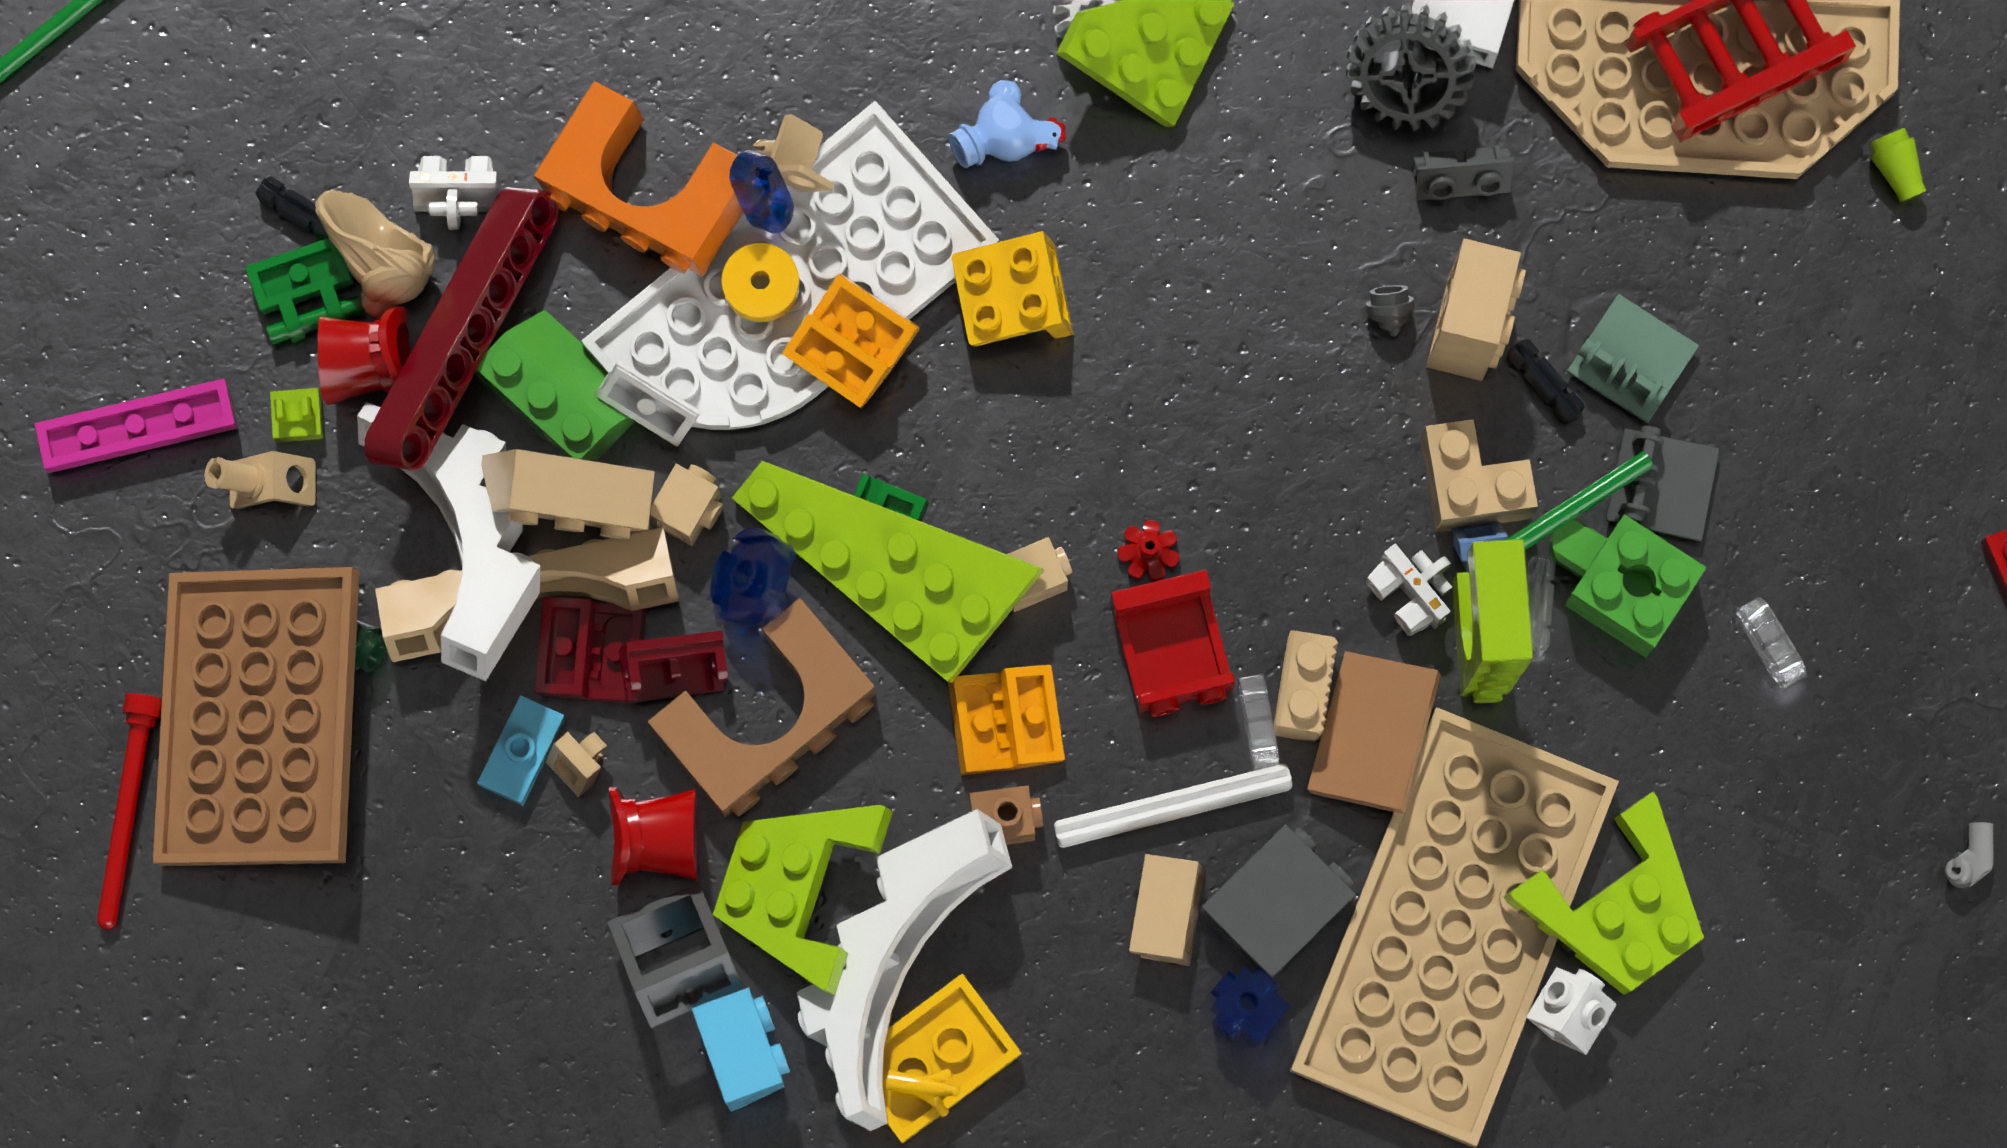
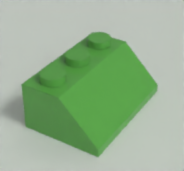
M546 310L506 331L485 353L476 370L479 381L562 457L597 462L635 422V420L595 396L608 373L584 348L582 343Z

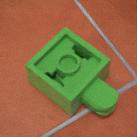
M1625 514L1609 538L1601 535L1580 520L1573 519L1554 531L1548 544V553L1552 560L1581 578L1565 606L1645 658L1656 647L1707 568Z

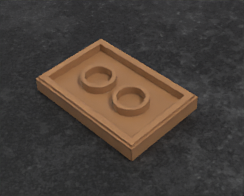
M1345 651L1326 718L1325 729L1320 740L1307 788L1310 794L1404 814L1439 686L1440 672L1425 667Z

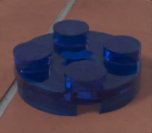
M760 528L745 529L733 538L740 542L734 546L731 553L723 550L717 559L712 574L710 591L712 602L721 607L722 613L718 614L722 619L740 626L750 627L761 623L767 617L775 619L784 610L786 605L784 593L788 585L795 551L792 545L783 542L779 536Z

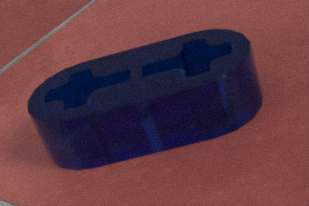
M752 150L743 151L735 158L730 168L729 178L731 186L751 226L772 234L780 233L790 224L794 213L793 200L773 158Z

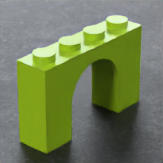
M1523 539L1473 542L1467 552L1469 572L1456 573L1451 582L1453 587L1452 597L1460 697L1473 696L1474 703L1502 701V694H1509L1533 659Z

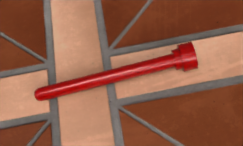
M125 693L122 713L127 715L126 724L130 725L97 915L98 925L105 930L113 928L117 923L150 728H155L156 720H161L162 698Z

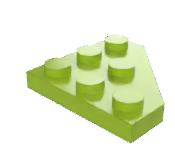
M1118 0L1099 7L1089 8L1076 12L1056 54L1164 127L1175 126L1235 3L1230 0Z

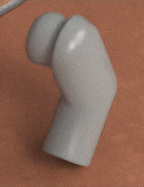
M1986 822L1968 824L1969 849L1957 858L1951 859L1945 867L1946 878L1953 886L1957 888L1971 887L1992 870L1994 865V824Z

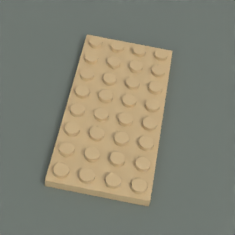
M1436 707L1426 730L1404 814L1397 812L1392 814L1290 1072L1468 1146L1477 1147L1527 1019L1526 1016L1530 1011L1558 939L1554 935L1548 936L1536 926L1537 921L1523 910H1515L1505 901L1503 896L1544 869L1570 907L1619 781Z

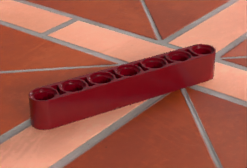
M506 187L499 192L367 431L364 440V450L370 463L377 466L418 470L427 462L556 224L558 204L547 197V195L552 194L551 192Z

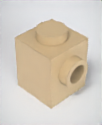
M675 464L650 507V524L657 528L664 527L666 533L693 546L703 527L710 530L723 509V504L719 502L721 498L719 487L714 484L716 478L696 465L691 464L687 470Z

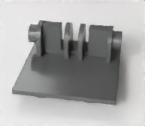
M1642 426L1641 432L1625 428L1617 468L1642 451L1649 456L1654 468L1611 495L1606 521L1618 524L1625 514L1650 531L1701 542L1719 448L1660 436L1661 430L1653 426Z

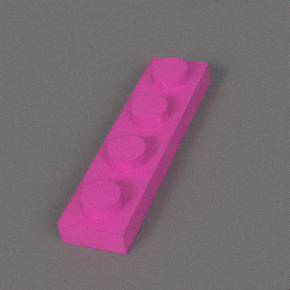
M225 378L35 423L43 466L47 473L238 429L229 386Z

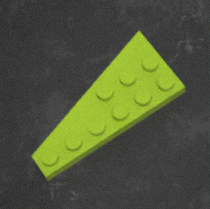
M765 461L760 462L732 497L734 501L950 683L957 678L1045 571L1041 567Z

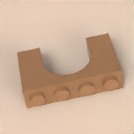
M801 598L797 599L762 628L764 638L797 676L804 689V704L801 715L787 734L776 741L762 745H747L736 742L725 736L713 724L687 691H684L647 721L652 732L724 818H727L733 812L738 817L747 812L760 800L757 794L759 790L770 781H773L775 785L785 781L797 770L798 765L795 763L797 759L808 750H811L813 754L820 752L836 737V734L833 732L836 727L847 718L851 723L856 722L874 706L871 699L876 695L875 686Z

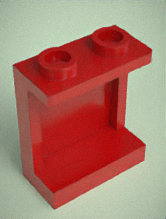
M1206 569L1111 592L1110 604L1138 713L1150 710L1152 717L1163 716L1180 710L1178 703L1194 699L1198 700L1199 705L1216 703L1226 699V692L1234 688L1235 679L1233 673H1230L1210 597L1211 585Z

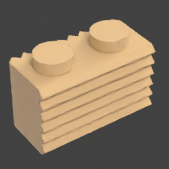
M1290 631L1286 644L1272 735L1309 742H1317L1321 739L1325 729L1323 726L1326 721L1325 715L1328 710L1326 707L1331 691L1329 688L1334 672L1332 669L1337 653L1336 647L1338 642L1334 637Z

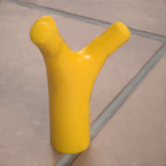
M949 1069L929 1076H918L890 1070L886 1080L887 1090L917 1096L931 1104L941 1117L948 1115L949 1110L939 1096H958L960 1094L959 1087L943 1084V1081L952 1077Z

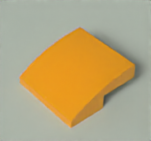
M838 274L813 313L807 314L782 354L862 408L893 369L920 330V327L843 274Z
M1051 665L1005 668L999 673L957 676L952 683L948 682L961 776L1059 763L1065 760Z

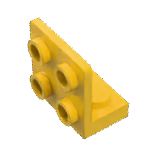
M1043 231L965 250L952 255L969 344L973 347L1044 329L1054 339L1074 335L1056 247Z

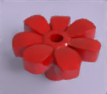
M1147 520L1144 523L1143 532L1133 525L1126 529L1124 539L1129 545L1120 546L1117 556L1118 560L1122 563L1132 562L1128 568V575L1131 578L1139 580L1147 571L1151 581H1160L1165 576L1163 566L1170 569L1177 566L1179 554L1170 550L1178 542L1172 530L1159 534L1160 525L1157 521Z

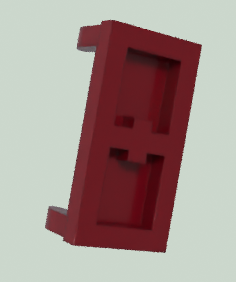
M722 630L626 642L618 651L626 703L674 698L681 695L684 691H687L689 695L723 691V681L728 680Z

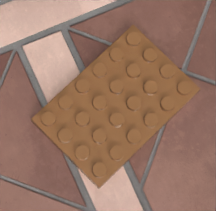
M353 567L169 573L153 864L159 866L346 862L359 570Z

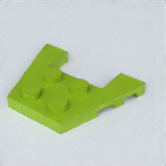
M1654 792L1644 796L1613 818L1642 859V862L1576 910H1571L1544 869L1503 896L1505 901L1515 910L1521 909L1537 921L1536 926L1548 936H1556L1575 951L1574 956L1623 995L1634 990L1704 939L1658 797Z
M873 805L743 822L713 915L824 992L835 995L848 952L840 947L804 939L834 845L838 844L880 854L893 811L886 806Z

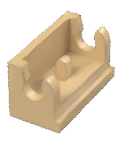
M1145 854L1129 952L1139 954L1144 959L1190 966L1206 869L1198 861Z

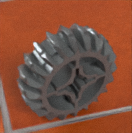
M1407 2L1402 6L1399 16L1389 6L1383 10L1382 20L1372 15L1367 19L1366 29L1360 28L1355 33L1353 39L1355 45L1350 46L1347 53V58L1351 63L1347 66L1346 75L1347 78L1354 80L1350 87L1352 95H1364L1360 103L1362 111L1372 107L1377 108L1375 114L1376 122L1383 120L1386 115L1392 117L1394 130L1401 126L1402 120L1409 121L1410 127L1415 132L1420 127L1421 119H1424L1432 128L1438 125L1439 115L1450 119L1454 116L1455 105L1462 107L1468 97L1466 90L1472 89L1475 77L1470 72L1475 69L1476 59L1468 55L1472 48L1470 39H1459L1462 32L1460 24L1449 28L1445 26L1448 18L1445 12L1439 14L1436 19L1428 17L1430 9L1427 4L1421 8L1419 14H1413L1412 8ZM1401 40L1397 51L1386 52L1384 57H1374V54L1384 45L1392 41ZM1421 42L1431 46L1435 50H1431L1424 47V45ZM1407 54L1409 58V64L1405 63ZM1413 71L1417 72L1415 80H1413ZM1449 77L1438 89L1421 95L1423 85L1437 82V78ZM1388 85H1392V86L1396 87L1400 92H1398V91L1392 89V88H1391L1390 86H1388Z

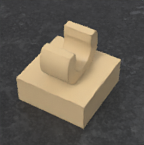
M567 732L553 744L545 763L577 797H580L593 786L601 769L597 762L602 758L601 752L607 748V745L595 732L588 735L580 743Z

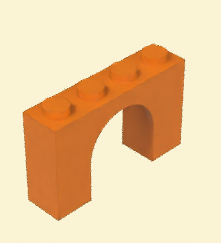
M594 81L533 176L544 191L552 193L547 195V197L558 204V209L566 211L570 206L583 213L581 215L582 219L594 228L605 232L610 227L621 233V239L632 248L643 253L650 248L661 254L660 259L672 269L683 274L689 269L704 276L763 182L755 165L743 157L712 143L688 183L670 200L653 206H635L621 201L613 194L612 179L614 169L643 123L644 118L634 101Z

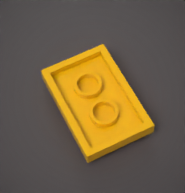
M963 974L959 975L888 1028L883 1053L882 1088L887 1125L901 1144L905 1143L940 1115L931 1104L917 1096L887 1090L886 1080L890 1070L918 1076H929L949 1069L952 1077L943 1081V1084L957 1086L960 1089L958 1096H939L949 1110L1022 1055V1052Z

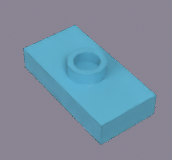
M520 695L477 782L478 785L524 806L566 720L565 715Z

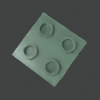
M1618 294L1566 372L1648 424L1699 345Z

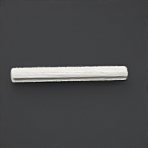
M1279 764L1058 820L1054 823V833L1058 845L1065 848L1286 792L1292 788V777L1287 765Z

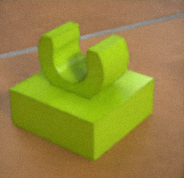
M319 388L270 392L272 433L276 443L324 439L322 399Z

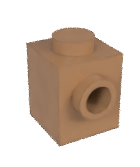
M1028 785L970 793L971 812L978 809L1001 824L1006 845L1035 841L1034 828L1043 827L1040 798H1030Z

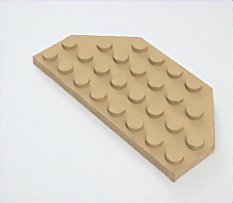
M1519 0L1516 71L1606 167L1798 179L1892 97L1898 89L1900 0H1806L1824 33L1830 32L1833 37L1848 30L1856 44V48L1848 61L1680 143L1671 126L1678 112H1680L1679 106L1682 104L1649 44L1632 53L1629 52L1626 44L1634 29L1633 25L1642 17L1653 12H1659L1660 16L1693 0ZM1753 0L1782 53L1788 52L1790 57L1806 50L1804 46L1807 41L1784 0ZM1733 4L1708 15L1740 73H1746L1749 78L1764 71L1762 66L1765 64V61ZM1691 24L1667 35L1670 44L1698 94L1704 93L1706 98L1721 92V85L1724 83Z

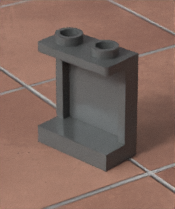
M1286 824L1201 907L1199 912L1268 983L1356 895L1350 889L1354 882L1349 875L1335 863L1328 867L1315 854L1319 848L1313 839L1300 828L1293 832Z

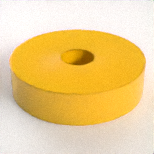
M768 243L746 245L733 253L724 266L722 288L726 302L737 315L753 322L776 320L792 308L799 294L800 282L795 262L788 253L775 245ZM758 276H765L770 280V283L764 289H756L752 286V281Z

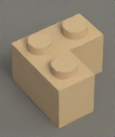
M1474 419L1425 426L1420 438L1435 532L1450 531L1451 528L1498 521L1506 523L1532 518L1538 504L1530 459L1482 466Z

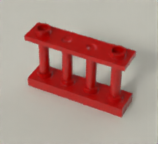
M1693 0L1660 16L1659 12H1653L1639 19L1633 25L1634 29L1626 46L1630 53L1648 44L1682 103L1679 106L1680 112H1678L1671 126L1681 143L1847 62L1856 48V44L1848 30L1832 37L1830 32L1824 33L1806 0H1784L1807 41L1804 46L1805 51L1790 57L1788 52L1782 53L1753 0ZM1731 4L1735 7L1765 61V64L1762 66L1764 71L1749 78L1746 73H1740L1708 16ZM1690 24L1724 83L1721 85V92L1706 98L1704 93L1698 94L1667 38V35Z

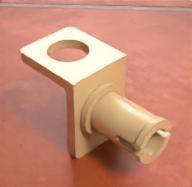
M788 114L783 118L776 140L762 139L754 143V148L764 149V151H751V161L757 169L766 170L765 173L799 192L833 190V182L812 171L823 138V133L817 128L792 114Z
M270 451L235 461L225 460L220 457L212 458L205 468L204 477L207 486L214 489L230 490V507L234 509H241L270 501L306 507L313 506L316 503L315 461L312 458ZM291 466L297 468L303 477V488L299 493L293 492L287 483V471Z

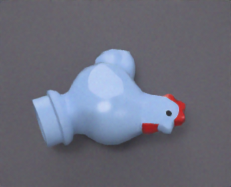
M1001 80L993 84L988 94L989 100L981 107L975 126L971 127L967 124H961L958 126V130L948 135L951 150L957 161L964 168L974 164L981 165L985 155H992L1008 162L1018 161L1034 151H1043L1047 148L1055 150L1059 143H1063L1066 140L1065 125L1057 122L1055 118H1049L1047 121L1032 119L1021 106L1022 96L1020 88L1015 82Z

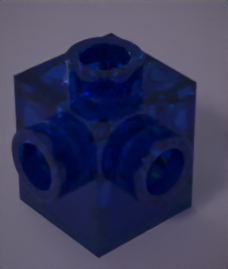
M1244 967L1237 976L1229 970L1211 991V994L1217 999L1210 1009L1217 1015L1213 1023L1234 1041L1239 1036H1242L1254 1048L1262 1042L1291 1005L1276 993L1280 986L1259 968L1252 973ZM1242 998L1249 999L1254 1005V1010L1247 1011L1242 1009L1239 1005V1000Z

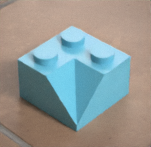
M748 987L692 1008L725 1104L731 1112L785 1087L781 1075L790 1072L780 1043L770 1047L766 1033L775 1030L763 996L754 999Z

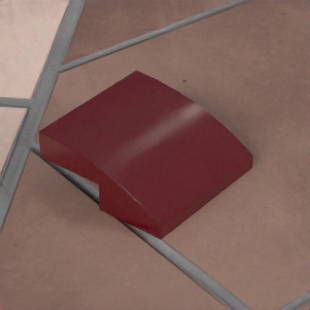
M543 597L534 693L576 700L638 704V702L626 703L618 651L626 642L644 640L647 609L630 611L616 604L595 603L592 599Z

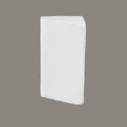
M620 360L608 372L595 395L676 447L681 443L701 413L699 409ZM657 407L662 408L661 413L655 411Z

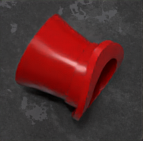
M401 306L389 308L384 312L381 319L374 322L348 321L320 316L318 321V372L324 403L329 406L380 390H383L384 393L389 392L409 357V316L407 310Z
M609 787V803L614 829L611 886L619 885L625 873H637V870L673 874L697 880L696 788L671 796L637 802L636 799H624L617 787Z

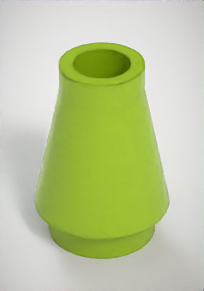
M1905 128L1869 143L1873 151L1870 158L1895 191L1899 202L1927 191L1922 180L1914 137L1909 138Z

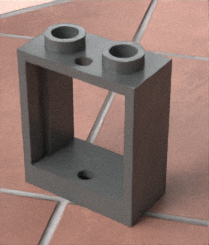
M699 883L607 922L650 1028L687 1013L696 1006L724 997L743 988ZM704 927L711 946L642 975L636 956ZM694 987L691 992H684L686 988Z

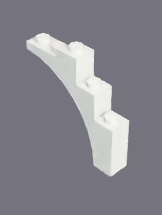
M369 402L365 403L357 415L358 444L363 447L367 431L380 407ZM462 424L454 438L447 436L444 432L441 434L430 457L422 468L418 470H401L418 482L439 507L454 535L462 565V577L456 604L441 634V662L486 681L540 593V565L534 563L529 557L521 553H510L523 531V524L508 522L509 513L492 511L481 466L482 455L506 451V442L498 439L488 431H478Z
M978 809L876 857L880 872L877 884L885 902L836 924L841 941L838 947L848 952V956L844 965L846 969L842 971L835 995L824 992L814 984L797 992L801 1011L798 1013V1020L803 1032L807 1037L827 1046L825 1055L830 1068L836 1076L839 1092L836 1094V1101L840 1112L846 1119L870 1131L887 1124L882 1088L884 1045L891 1012L908 970L926 940L955 907L980 886L1012 868L1001 824Z

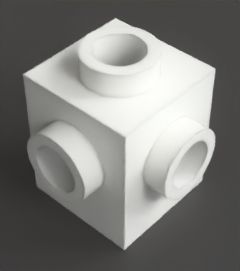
M1556 967L1526 1018L1550 1039L1586 1055L1600 1031L1606 1025L1617 1004L1601 991L1605 984L1594 975L1582 969H1579L1575 975Z

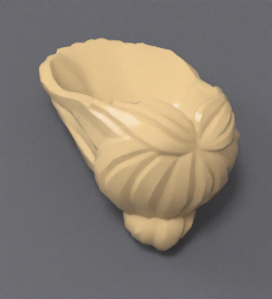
M333 189L325 191L319 196L315 202V212L331 242L343 256L351 274L361 284L362 306L366 313L381 319L386 310L415 299L424 290L430 275L434 272L436 263L435 253L431 244H427L414 233H409L390 222L366 198Z

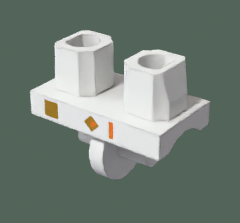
M423 156L418 171H410L409 186L412 190L414 212H429L430 216H447L449 230L460 229L461 216H478V212H488L500 192L497 172L493 171L489 156H471L469 159H466L465 171H448L447 160L441 156Z
M1395 543L1383 553L1380 564L1367 577L1366 584L1381 601L1399 587L1404 591L1411 601L1397 611L1394 617L1408 636L1427 628L1429 625L1436 629L1446 621V616L1451 611L1429 584L1431 583L1441 596L1449 592L1453 587L1442 573L1450 567L1451 563L1445 556L1432 563L1423 550H1421L1411 558L1422 572L1420 574Z

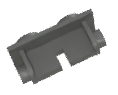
M1499 145L1488 148L1465 149V162L1460 163L1457 162L1455 150L1431 153L1422 152V157L1413 158L1414 176L1417 177L1416 200H1444L1453 197L1490 196L1498 193H1510L1514 159L1510 158L1508 149L1500 150Z

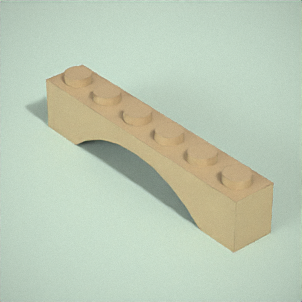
M664 527L633 531L630 533V539H592L581 545L558 550L545 549L538 551L534 555L527 556L534 563L540 565V593L537 598L553 596L587 597L610 602L630 611L679 601ZM447 570L437 576L413 581L400 580L392 583L390 586L375 589L382 635L392 663L441 652V634L456 604L462 570Z

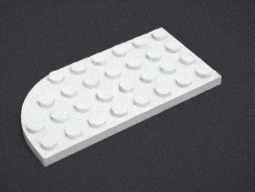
M874 101L819 147L812 171L833 182L834 187L832 191L799 192L777 180L748 204L704 276L687 269L685 274L672 268L668 269L581 340L584 348L607 373L620 360L699 409L701 413L692 427L710 430L750 428L787 416L803 407L829 387L784 356L782 352L807 314L813 313L838 274H843L910 320L956 282L952 263V255L954 253L997 243L999 239L880 105ZM753 243H768L783 249L793 259L798 270L800 287L796 302L786 314L769 322H753L740 317L729 307L723 293L722 273L726 262L738 249ZM758 276L752 281V286L756 289H764L769 285L770 280L765 276ZM657 407L655 411L661 413L662 408Z

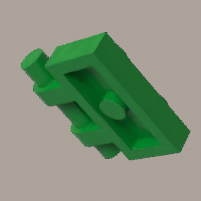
M330 238L245 266L262 315L280 310L284 321L266 327L272 345L291 339L292 343L306 339V333L318 330L320 316L347 320L364 314L358 295L343 301L339 300L336 290L352 285L354 282L343 256L331 242ZM320 295L322 296L325 307L298 315L295 304Z

